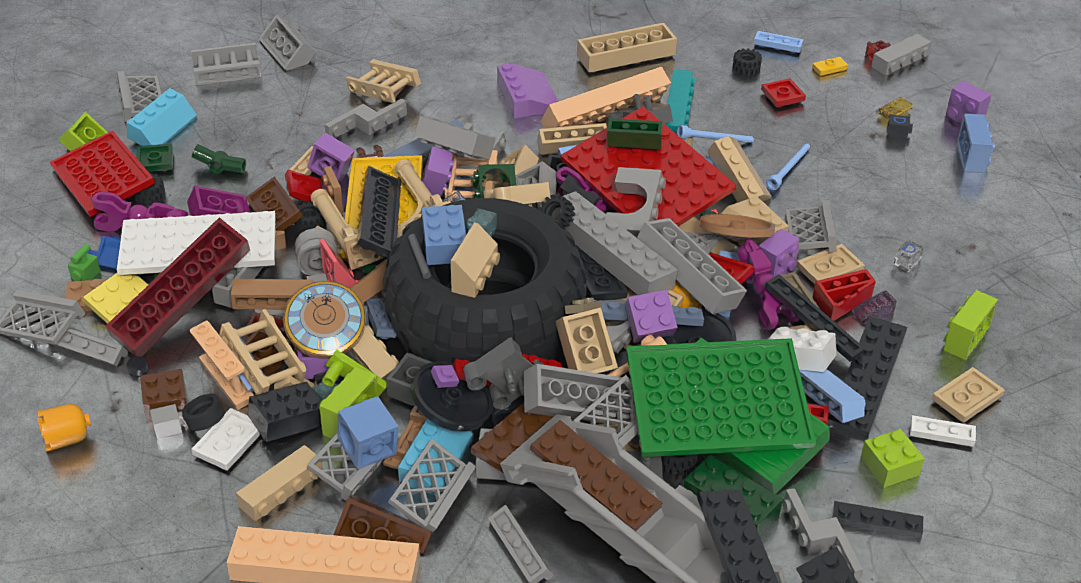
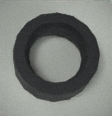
M212 393L196 397L182 411V416L188 427L194 431H201L214 426L225 415V407L220 398Z

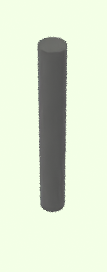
M411 234L408 236L410 245L423 278L428 279L431 277V273L416 235Z

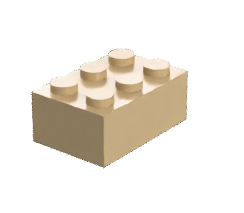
M601 308L565 316L556 321L568 369L601 374L618 368Z

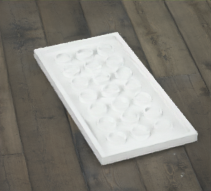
M275 211L123 220L117 273L118 275L162 272L219 217L245 237L249 243L250 251L233 268L275 265Z

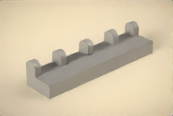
M70 328L67 329L58 343L54 345L117 367L121 357L125 358L128 354V351L123 346ZM57 330L50 333L49 337H53Z
M506 505L488 518L529 583H538L543 578L549 580L553 577V573L545 564L542 556L516 520L513 512Z

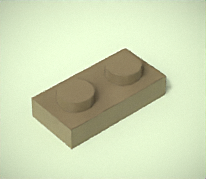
M593 297L573 300L572 305L565 306V314L581 313L597 308L602 309V301H594Z

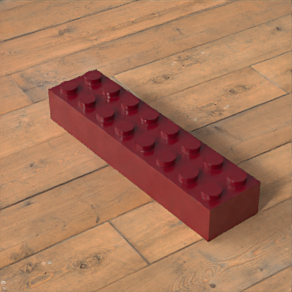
M219 217L105 326L109 335L132 355L142 357L250 251L248 240Z

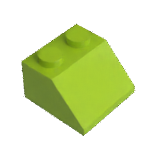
M85 111L58 140L68 150L72 151L108 132Z

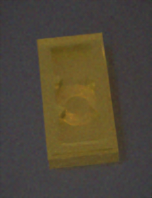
M899 97L879 108L878 114L889 119L890 114L900 116L911 110L913 104Z

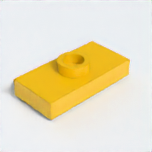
M841 57L815 62L812 68L820 76L847 70L848 64Z

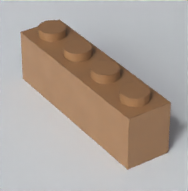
M234 279L230 294L233 309L285 310L291 296L303 286L313 283V280Z

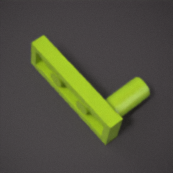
M336 349L325 364L329 369L322 382L326 386L332 387L339 375L345 378L346 374L350 373L355 367L370 373L373 372ZM377 376L379 397L386 389L387 383Z

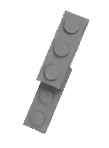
M401 98L377 112L362 104L326 123L325 133L337 138L357 127L366 134L371 135L406 116V101Z
M795 488L786 490L785 499L782 501L783 509L786 513L788 512L791 526L794 530L796 529L800 545L805 548L807 554L812 555L826 552L837 546L857 582L860 583L863 568L837 517L811 522Z

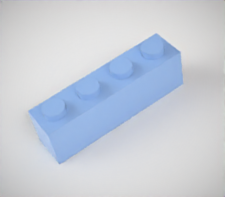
M826 369L824 372L799 370L804 392L818 404L829 406L828 412L839 421L845 423L864 416V407L866 405L864 397Z

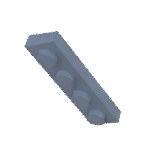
M371 297L365 301L364 305L367 306L368 316L375 335L382 339L396 338L392 322L389 321L385 312L384 298Z

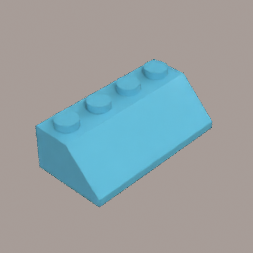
M169 88L127 122V138L142 146L166 144L196 119L197 114L184 95Z
M427 418L398 466L399 484L431 438L460 460L473 437V433L471 431L449 430L433 423ZM431 447L429 449L431 459L439 458L438 452ZM446 462L448 472H453L456 466L451 462ZM432 463L435 473L443 472L441 463ZM419 464L421 474L429 473L427 464ZM436 477L438 487H445V478ZM422 478L424 488L433 487L431 478ZM417 479L408 480L410 488L419 489Z

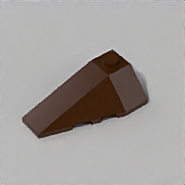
M352 495L347 499L333 535L418 543L420 553H424L432 531L374 503Z

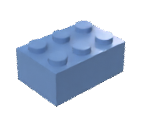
M964 114L958 137V146L965 172L985 173L987 166H990L991 163L990 154L994 152L995 144L991 140L992 132H989V122L986 121L985 115Z
M462 205L422 207V226L427 265L450 264L451 259L466 237Z

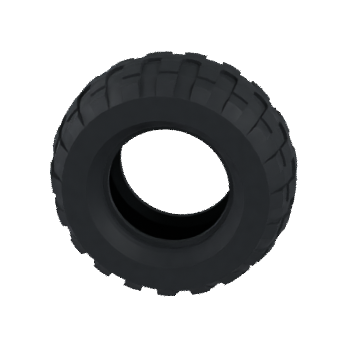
M475 198L442 205H462L466 235L475 222L498 244L499 262L493 266L491 276L487 277L485 281H498L519 287V289L510 292L476 295L475 298L452 292V289H450L452 288L451 263L427 265L431 277L428 279L423 278L408 239L409 235H416L426 261L422 215L403 229L402 236L396 238L386 264L383 277V295L386 315L389 321L392 322V327L401 345L408 353L431 362L446 361L454 363L455 359L475 362L512 337L513 341L520 346L522 354L535 355L548 360H554L560 355L563 347L556 321L562 317L573 315L565 314V306L572 305L573 300L586 298L587 276L579 251L572 235L561 228L560 222L534 207L505 199Z

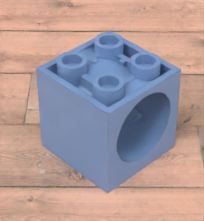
M377 396L351 407H346L338 412V440L358 470L397 453L398 425Z

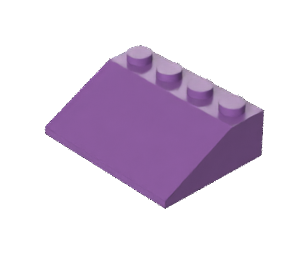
M513 63L497 66V83L514 118L544 114L550 104L558 102L544 72Z

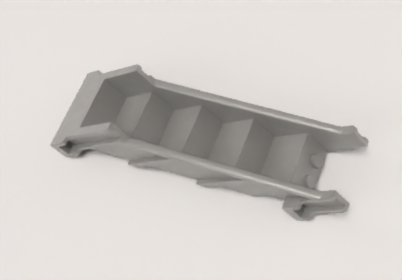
M556 414L500 463L507 482L520 485L526 482L536 484L566 509L564 512L573 520L584 523L621 553L620 559L628 565L638 567L656 583H729L702 510L624 450L621 443L618 442L615 428L572 421L570 416ZM561 420L663 504L635 532L583 490L575 468L544 462L530 450L531 444ZM771 564L778 582L787 583L782 574V567Z

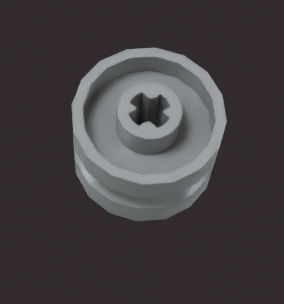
M313 228L306 230L296 239L297 265L306 275L312 276L323 273L319 239L323 238L338 255L335 237L325 229Z

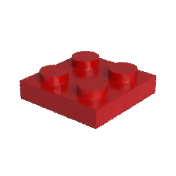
M791 78L762 84L761 86L763 93L776 107L802 102L806 99V95Z
M289 169L285 173L289 196L312 203V193L315 190L322 189L320 179Z

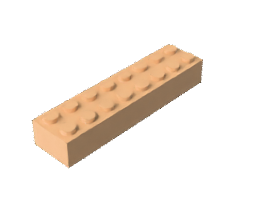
M659 67L550 104L540 122L544 129L590 125L596 121L602 122L607 118V114L634 106V94H639L642 102L645 100V95H649L653 103L660 101L662 95L667 92L671 82L663 68Z
M238 526L227 559V568L230 580L256 583H416L420 564V549L418 543Z

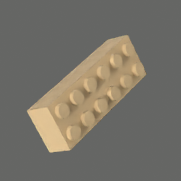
M659 23L578 39L577 57L588 72H596L676 55L677 38L665 23Z

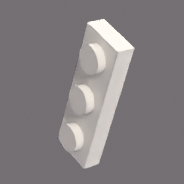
M912 415L910 436L974 447L976 442V426Z

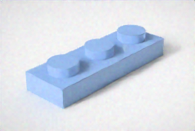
M757 31L754 44L761 47L767 46L777 50L782 49L800 53L804 39Z

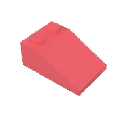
M323 238L319 239L323 273L326 274L327 280L341 283L347 287L357 283L358 280L354 279L352 270L347 268L343 260Z

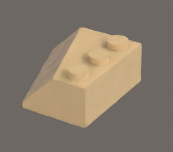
M757 196L730 205L721 213L769 221L775 225V233L780 229L788 232L789 226ZM769 237L752 240L759 246ZM741 239L739 245L745 243L746 239Z

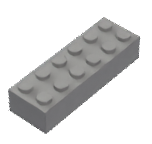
M670 218L644 223L637 239L678 269L676 280L708 312L716 314L738 307L747 290Z
M536 364L524 370L525 412L547 416L559 414L576 419L623 377ZM622 383L621 393L629 394V389ZM608 396V404L617 406L616 397ZM621 398L622 407L630 408V400ZM595 407V416L604 417L603 408ZM609 410V418L617 420V411ZM622 412V421L631 422L630 413Z

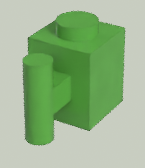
M84 244L70 258L71 262L68 264L71 280H92L100 272L97 256L87 253L91 249L88 244Z

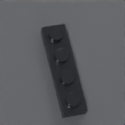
M834 501L832 518L837 517L840 525L922 538L924 516Z

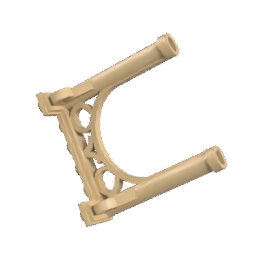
M408 159L400 160L395 165V171L418 203L415 213L408 220L398 225L397 238L402 236L403 229L409 223L421 217L422 207H436L451 203L450 201L442 202L439 194L432 195ZM318 189L312 193L311 201L319 209L347 255L350 270L385 258L372 250L363 249L357 244L359 230L352 228L346 223L326 190Z

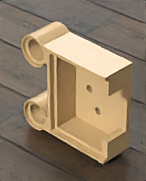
M549 182L483 190L484 198L505 199L533 207V203L546 202L545 198H550Z

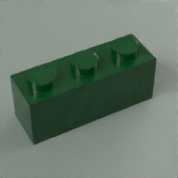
M609 118L607 146L661 149L663 121Z

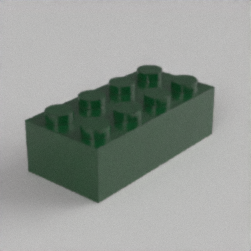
M711 455L684 480V488L692 491L696 496L699 492L741 489L759 536L780 516L782 498Z

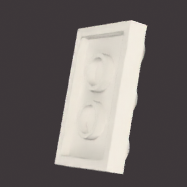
M230 408L223 418L191 449L192 455L228 470L260 436V433L248 415Z

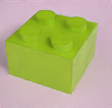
M901 429L865 440L860 457L883 488L920 476L925 459Z

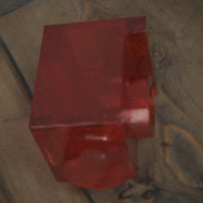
M882 40L874 43L867 42L865 56L873 61L874 53L891 45Z

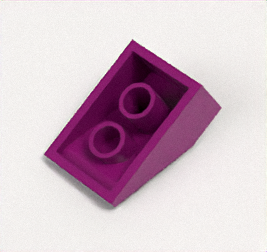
M194 185L187 201L190 216L250 213L247 199L245 198L246 195Z

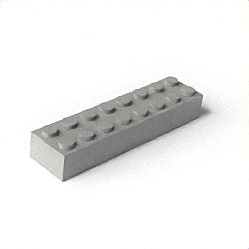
M576 191L563 196L575 208L573 210L575 216H571L574 219L573 222H568L570 224L569 227L564 226L565 230L572 235L575 245L638 295L674 289L678 269ZM561 207L553 211L552 217L554 219L560 215Z

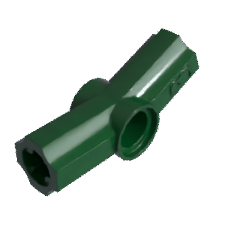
M197 144L191 156L207 164L213 173L229 171L243 174L245 172L246 159L228 156L224 151L214 152Z

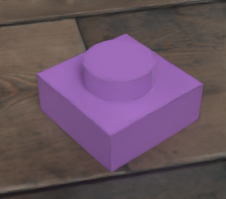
M452 365L433 366L431 374L438 388L456 387L458 385L459 379Z

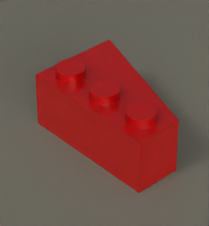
M867 269L818 280L815 282L812 298L820 310L834 321L871 299L876 281Z

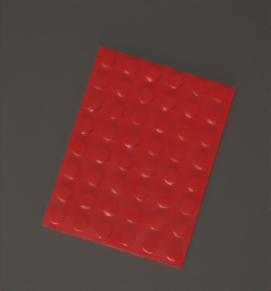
M644 106L622 118L660 121ZM664 123L661 149L607 146V128L561 154V161L577 172L585 183L618 213L623 214L638 211L644 206L647 199L638 194L617 192L615 178L618 167L661 170L663 178H666V186L661 192L662 202L658 204L659 213L658 218L655 220L670 218L678 227L736 190L734 182Z

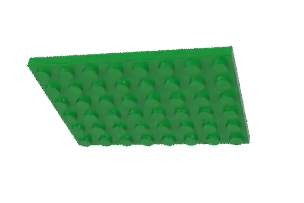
M792 338L627 346L626 355L641 457L815 448L816 439Z

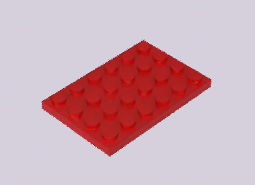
M113 130L49 162L90 217L102 211L94 208L92 203V197L97 192L115 193L124 200L155 183L150 173Z

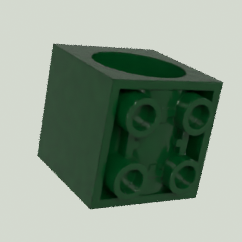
M515 164L478 165L476 171L473 172V177H471V187L475 189L472 199L484 198L483 190L485 189L482 183L485 181H496L502 187L516 186Z

